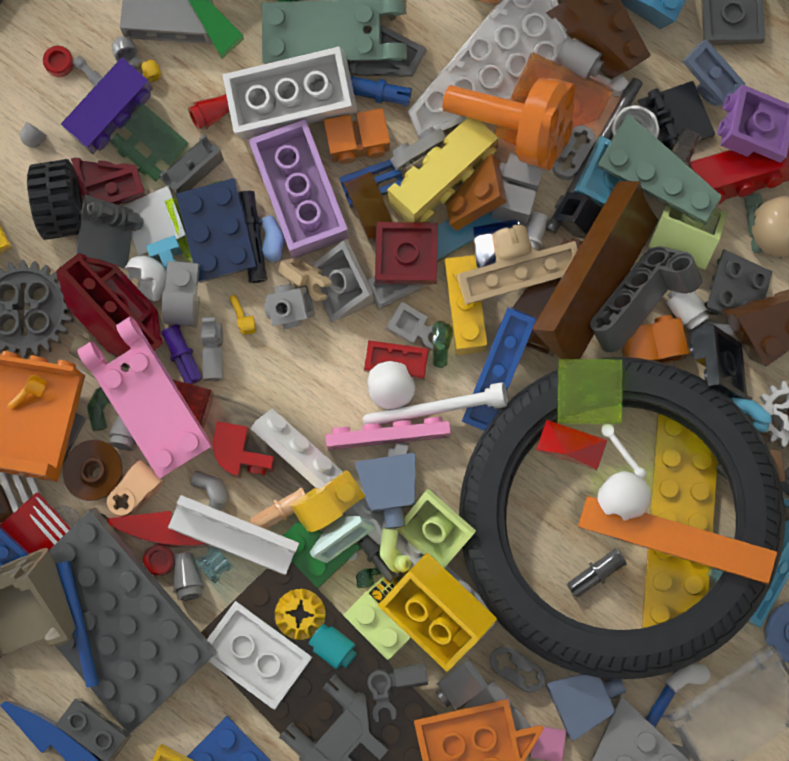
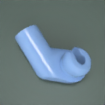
M270 215L261 220V225L266 233L262 251L268 261L277 262L282 257L285 239L275 217Z

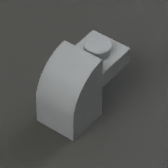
M168 261L165 290L162 292V319L165 324L197 327L200 297L197 296L200 264Z

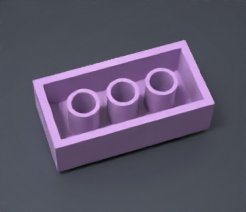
M306 119L248 139L291 258L303 256L349 239L346 224Z

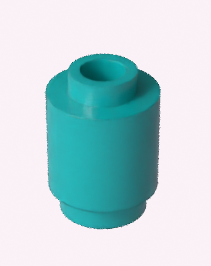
M325 624L318 628L308 643L314 648L313 652L336 670L341 666L346 669L357 655L354 651L356 647L354 642L333 626L328 627Z

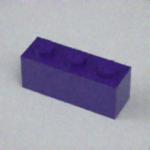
M121 57L64 119L61 125L81 145L94 154L97 150L101 151L108 145L111 140V134L117 128L120 129L129 122L131 113L137 106H143L149 100L153 87L149 80Z

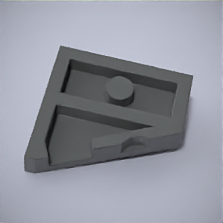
M381 25L382 44L406 43L407 60L355 61L349 65L350 75L413 77L427 50L421 45ZM372 27L369 28L367 34L371 33Z

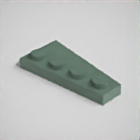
M629 113L598 163L600 170L621 181H640L644 193L704 225L707 224L721 200V195Z

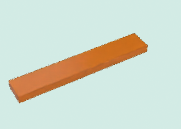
M590 496L586 497L578 524L580 529L767 585L769 584L777 552L648 513L624 521L618 514H605L598 499Z

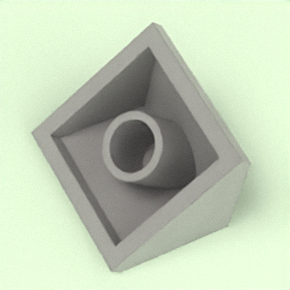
M343 240L313 263L314 266L322 270L321 276H326L332 281L331 286L324 288L320 286L321 291L328 296L327 299L322 300V303L331 322L338 321L374 304V294L348 240Z

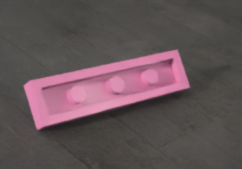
M431 417L424 419V424L412 425L411 420L393 422V427L381 428V424L363 425V430L350 431V427L333 428L332 433L325 434L327 449L337 450L397 442L449 438L451 432L449 421H442V417Z

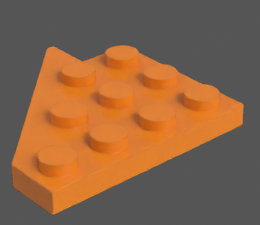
M508 699L414 720L423 761H525L544 730L542 724L515 730Z

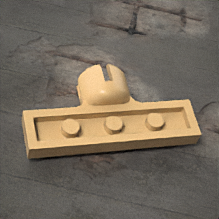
M513 225V228L498 230L491 236V242L496 255L495 263L456 275L464 304H471L562 278L578 251L576 242L573 241L537 251L531 246L529 235L524 225Z

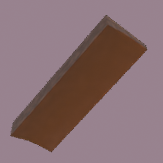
M640 181L617 182L532 328L566 366L575 365L581 359L594 336L590 327L592 318L628 275L659 221L645 199Z

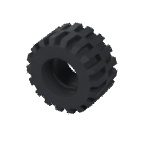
M69 159L31 164L27 173V190L31 214L37 232L43 240L78 235L83 201L74 166Z

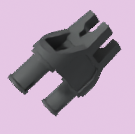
M334 674L330 681L339 690L337 691L329 683H326L322 690L326 691L343 707L342 711L344 713L320 740L313 742L293 722L286 729L295 736V739L286 731H283L279 736L300 756V761H354L349 755L359 743H362L379 760L389 750L370 732L366 695L359 691L355 693L337 674Z

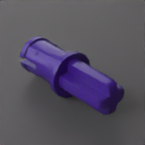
M173 325L164 329L161 334L172 354L170 359L176 363L186 385H193L199 382L202 376L192 356L194 351L192 348H188L180 326Z

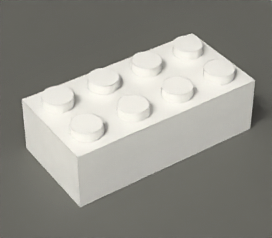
M340 46L222 74L233 131L242 140L268 133L306 119L307 124L324 121V119L358 113L347 57Z

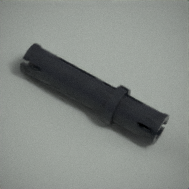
M241 191L240 195L258 263L257 268L247 270L248 282L261 283L268 280L259 227L262 224L261 217L257 213L255 191Z

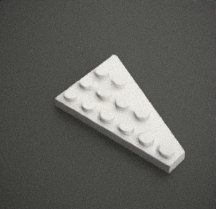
M501 0L407 112L417 137L431 127L435 131L438 129L444 131L467 119V117L443 111V97L449 85L515 100L528 94L535 82L542 77L560 80L574 74V72L562 66V61L557 59L562 45L569 38L565 33L567 29L556 18L551 19L546 14L547 11L559 5L558 0Z

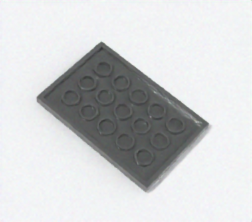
M94 508L89 510L49 552L53 556L56 566L59 562L70 561L99 681L98 685L90 688L127 733L130 734L218 652L98 510ZM72 633L73 638L68 643L57 647V649L85 681L74 633Z

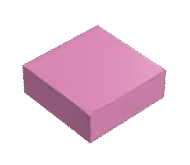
M543 727V732L530 752V758L562 761L566 730Z

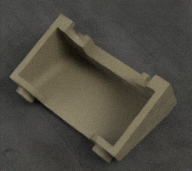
M48 548L40 549L0 566V658L4 654L45 639L48 645L55 644L57 647L68 643L73 638L72 633L76 627L55 560Z

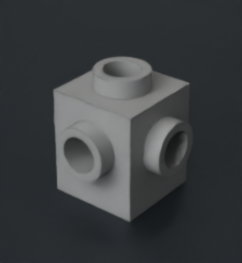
M292 283L274 287L275 293L266 296L264 309L267 318L271 319L272 326L282 324L283 329L301 326L300 320L315 316L307 286L293 289Z

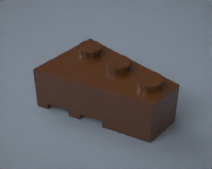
M565 0L546 12L551 19L556 18L567 29L565 33L571 39H579L602 53L600 60L604 63L601 69L610 78L632 69L651 56L621 0Z

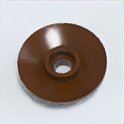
M87 440L78 444L69 452L63 465V480L67 489L75 497L85 501H97L107 497L121 480L123 471L121 457L112 445L102 440ZM100 467V474L94 478L93 471Z

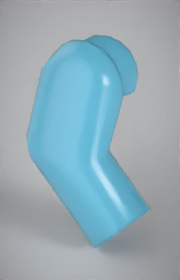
M731 398L745 415L753 418L752 423L758 431L765 432L769 429V423L772 422L770 413L761 405L752 400Z

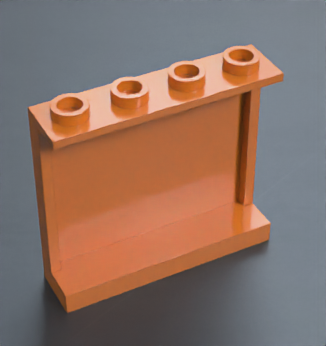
M2 351L0 355V472L58 482L86 376L76 369L75 363L65 360H58L57 364L48 363L47 359L31 355L29 359H23L16 353ZM31 375L39 376L47 381L40 397L30 393L13 410L9 408L8 403L21 392Z

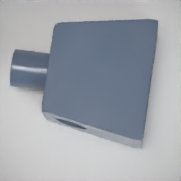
M415 453L355 461L371 513L384 511L386 529L404 527L402 508L415 505Z
M584 674L545 684L567 735L572 741L614 714L615 709L610 699L626 693L621 679H607L602 682L600 677Z

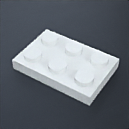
M237 601L233 603L207 639L218 652L209 662L274 710L313 658Z

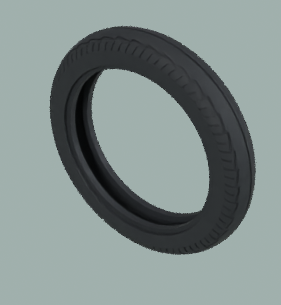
M631 357L599 358L578 362L575 365L560 368L541 377L515 395L507 403V406L503 407L496 414L477 442L466 468L459 503V516L476 530L462 547L465 562L477 592L489 611L497 618V621L518 642L543 659L573 672L608 679H639L677 671L702 660L732 639L756 612L772 584L779 565L785 532L784 498L775 463L760 433L744 412L723 392L708 387L707 381L688 371L654 360ZM609 407H632L659 413L685 426L708 446L725 472L732 491L736 513L734 539L777 552L769 584L723 572L712 589L686 612L658 625L640 629L614 630L594 627L567 617L551 607L539 597L521 575L511 553L506 525L507 503L513 479L527 453L540 440L546 420L560 424L571 417L587 411Z

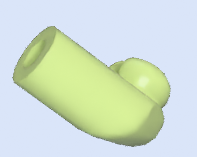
M383 528L380 546L381 559L391 571L396 573L400 571L407 572L410 569L411 560L409 556L402 555L396 548L398 530Z

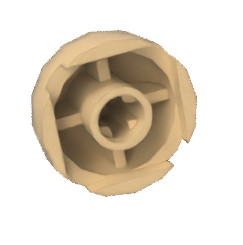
M780 196L761 204L755 211L754 216L756 218L755 225L752 226V234L756 244L764 253L768 255L774 254L780 257V259H786L789 257V196Z

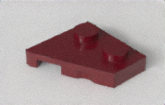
M77 157L71 158L78 177L82 198L84 195H89L120 205L146 196L136 165L124 163L115 165L111 162L100 160L96 163L82 161L81 158Z

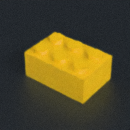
M428 552L378 604V607L446 672L481 639L497 620L485 606Z

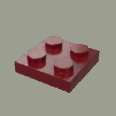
M377 222L375 283L437 284L438 223Z

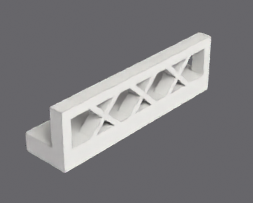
M182 495L179 497L176 510L168 526V529L282 575H286L293 555L299 545L296 541Z

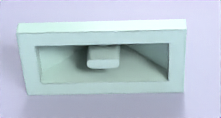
M341 516L327 526L311 549L310 554L313 558L328 563L376 527L374 523L360 516Z

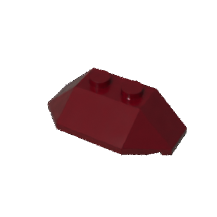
M78 253L56 270L67 308L109 353L121 356L131 349L122 339L116 327L117 324L130 316L137 322L154 351L163 344L162 337H160L158 310L117 265Z

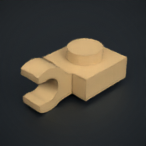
M301 256L280 262L278 272L285 276L290 283L299 287L306 285L309 295L315 301L327 299L328 296L321 291L320 286L323 288L331 286L332 281L326 276H321L322 270Z

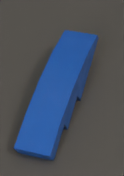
M4 701L0 705L41 753L49 752L54 747L65 761H103L57 727V722L45 715L13 701Z

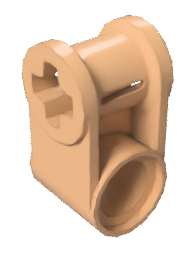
M139 460L107 498L108 509L116 517L135 515L157 493L165 480L163 478L159 479L153 469L142 460ZM118 499H127L129 507L126 510L122 507L119 508V505L116 503Z

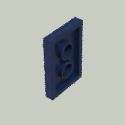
M235 178L176 194L193 263L200 264L199 283L258 267L238 183Z

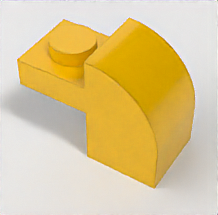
M345 470L323 487L313 488L289 506L306 531L314 532L343 516V512L366 496L350 472Z

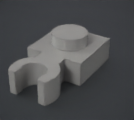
M404 302L399 303L385 330L409 344H413L415 339L418 338L421 345L429 350H434L436 347L435 344L428 340L429 333H434L439 337L444 333L437 326L427 327L424 325L428 316Z

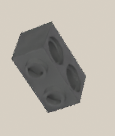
M82 698L74 699L56 724L57 727L103 761H114L132 736Z

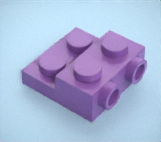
M743 84L733 94L729 93L723 104V110L727 111V117L721 121L717 131V135L722 137L720 146L747 157L752 152H756L781 163L787 157L789 147V104Z

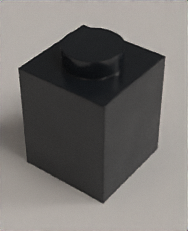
M567 192L553 218L572 236L585 239L601 208L589 196Z

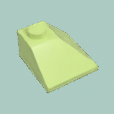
M429 489L424 492L404 517L405 526L395 529L423 555L428 552L443 568L450 563L476 532L475 529Z

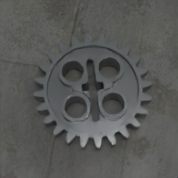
M21 260L19 268H16L12 262H8L9 271L4 272L0 268V353L2 354V351H7L8 349L9 352L16 354L20 351L22 357L28 359L29 353L32 351L36 356L40 357V348L44 347L47 351L51 352L50 342L54 341L61 344L62 342L58 334H69V331L64 327V323H73L74 320L67 315V312L71 311L66 306L57 274L54 272L50 275L51 268L48 265H45L40 270L37 261H33L30 268H28L24 260ZM25 283L27 286L25 288V295L23 296L22 285ZM46 288V294L41 300H33V294L37 289ZM14 289L16 292L15 297L11 301L4 302V293L7 290ZM24 301H25V303L30 307V309L25 310L24 316H23V315L19 312V310H23V309H24ZM38 318H46L45 327L41 330H34V322ZM8 319H15V327L11 331L4 332V323ZM24 324H26L27 327L26 336L22 335L24 330Z

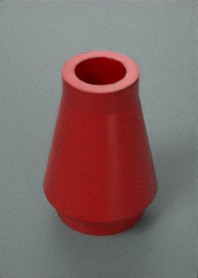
M226 94L195 101L193 106L188 108L190 118L198 130L203 127L208 129L230 112Z

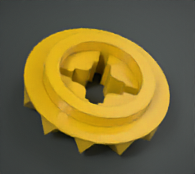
M291 590L278 601L275 609L276 624L284 635L292 639L304 640L311 638L318 628L324 624V604L315 593L309 590ZM300 600H303L304 611L314 614V617L303 618L300 628H297L296 618L286 613L287 611L297 610Z

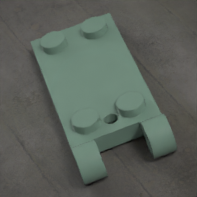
M406 0L263 2L262 63L268 64L339 46L346 54L347 62L407 60L406 43L382 44L381 15L407 14ZM371 26V33L365 34L364 28Z

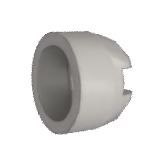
M118 36L112 43V52L117 61L121 57L126 61H130L138 53L136 45L130 37Z
M26 122L20 133L23 144L31 148L38 147L47 136L28 122Z

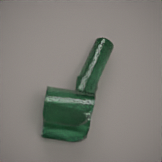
M377 567L359 571L356 575L357 587L373 586V576L381 575L382 573Z

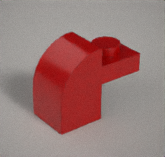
M217 421L213 438V452L219 465L228 474L241 479L243 467H247V473L265 476L266 471H274L276 460L273 456L246 452L250 430L247 426Z

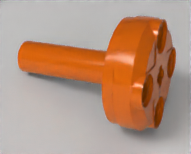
M542 77L533 85L525 103L449 85L443 97L442 108L444 112L517 130L516 152L519 161L529 166L549 171L561 155L564 146L568 144L572 134L575 84L554 78Z

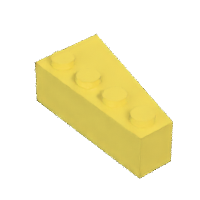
M471 118L465 119L446 136L443 141L445 146L442 149L437 146L427 153L422 162L423 166L420 169L413 166L405 173V178L401 182L400 187L394 183L387 189L388 206L405 222H429L435 215L434 210L441 203L446 205V202L456 192L455 189L471 176L476 170L475 168L490 154L496 155L499 137L481 121Z

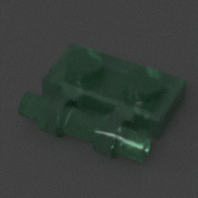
M144 104L138 108L124 125L132 133L129 139L125 140L117 133L110 141L118 149V154L123 158L128 157L139 167V172L144 176L149 175L154 181L160 179L159 174L162 172L155 165L162 159L171 166L189 146V143ZM140 141L153 151L148 158L135 148Z

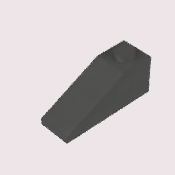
M468 659L436 683L440 689L435 693L446 708L452 704L457 709L489 685Z

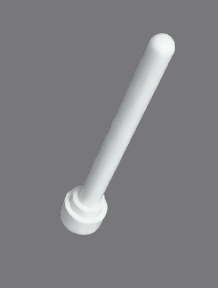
M504 382L491 384L490 388H486L485 392L364 415L362 421L364 425L383 424L485 404L488 407L493 406L495 409L507 406L508 394Z

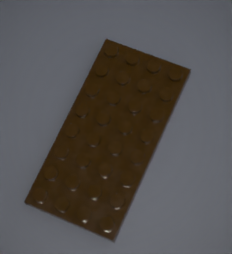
M292 561L286 575L266 569L201 631L205 638L208 639L233 603L237 601L313 657L275 710L222 672L280 734L286 731L295 739V736L286 729L293 722L313 742L320 740L344 713L342 711L343 707L326 691L322 690L326 683H329L337 691L339 690L330 681L333 675L337 674L355 693L359 691L366 695L370 732L389 749L379 760L362 743H359L349 756L354 761H423L414 720L438 715V713L413 687L397 690L396 686H393V696L389 697V699L396 707V719L391 718L389 709L382 708L379 710L380 721L375 722L372 713L376 700L371 699L368 687L369 675L376 669H384L388 673H392L394 668ZM306 589L315 593L321 599L325 607L324 624L328 627L333 626L356 644L354 651L357 655L346 669L341 666L336 670L313 652L314 648L308 644L311 638L296 640L281 632L276 624L275 609L282 596L291 590ZM300 600L297 610L287 611L286 613L296 618L297 628H300L303 618L314 617V614L304 611L303 600Z

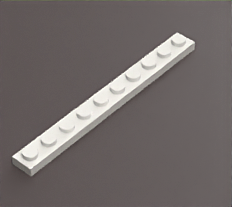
M273 408L256 420L251 427L252 431L315 488L323 487L343 472ZM364 497L343 513L346 516H360L374 523L376 528L367 535L381 546L383 528L386 529L384 511L371 513L367 499ZM398 532L396 548L402 555L409 556L411 569L424 555ZM446 566L445 569L487 608L480 595ZM494 624L487 630V632L481 638H483L488 633V631L494 626Z

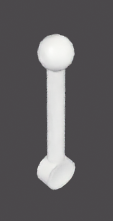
M610 424L604 425L602 427V435L610 438L635 471L634 474L645 479L647 476L646 470L637 465L615 436L614 427Z

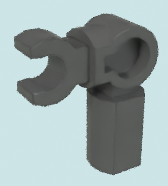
M425 663L394 668L392 673H388L384 669H376L370 673L368 687L371 699L376 700L372 713L375 722L380 721L379 710L382 708L389 709L391 718L396 719V707L389 699V697L393 696V686L400 690L429 685Z

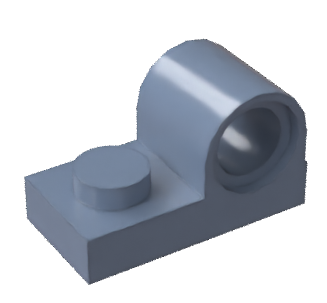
M707 39L702 40L682 61L700 82L697 86L698 93L711 105L722 106L729 93L733 94L742 84H746Z

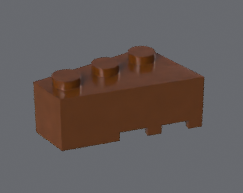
M789 289L775 293L772 297L750 301L748 304L734 309L722 310L750 360L767 367L789 351Z

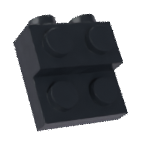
M703 324L698 326L696 330L691 331L692 343L690 344V352L696 362L706 367L704 369V379L708 382V387L720 390L730 399L734 397L748 400L742 343L713 324Z

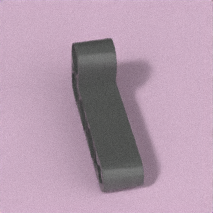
M662 246L653 247L644 253L590 322V327L603 351L615 352L621 349L668 290L687 294L696 291L701 286L702 277L693 256L688 252Z

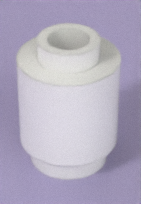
M671 291L667 294L670 298L666 302L667 306L676 319L681 318L683 326H686L688 331L693 330L710 318L705 312L708 309L695 291L687 294Z

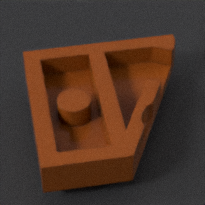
M490 154L446 202L449 224L456 231L507 202L499 161L494 155Z

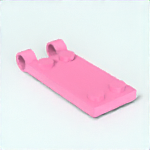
M130 316L116 325L120 336L130 346L131 349L107 363L99 347L93 341H90L78 349V355L84 365L93 373L155 474L160 479L212 447L213 444L147 341L141 328ZM123 363L129 365L130 369L128 372L123 371Z

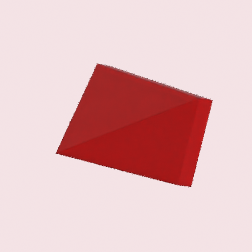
M546 420L536 450L597 471L607 440Z

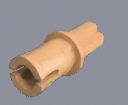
M299 488V490L278 502L276 499L273 500V505L250 518L251 524L268 529L282 520L288 521L287 517L294 514L289 505L305 495L303 489Z

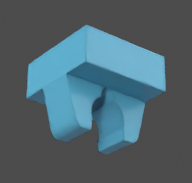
M175 235L146 245L150 258L161 261L166 270L168 261H175L174 256L182 254Z

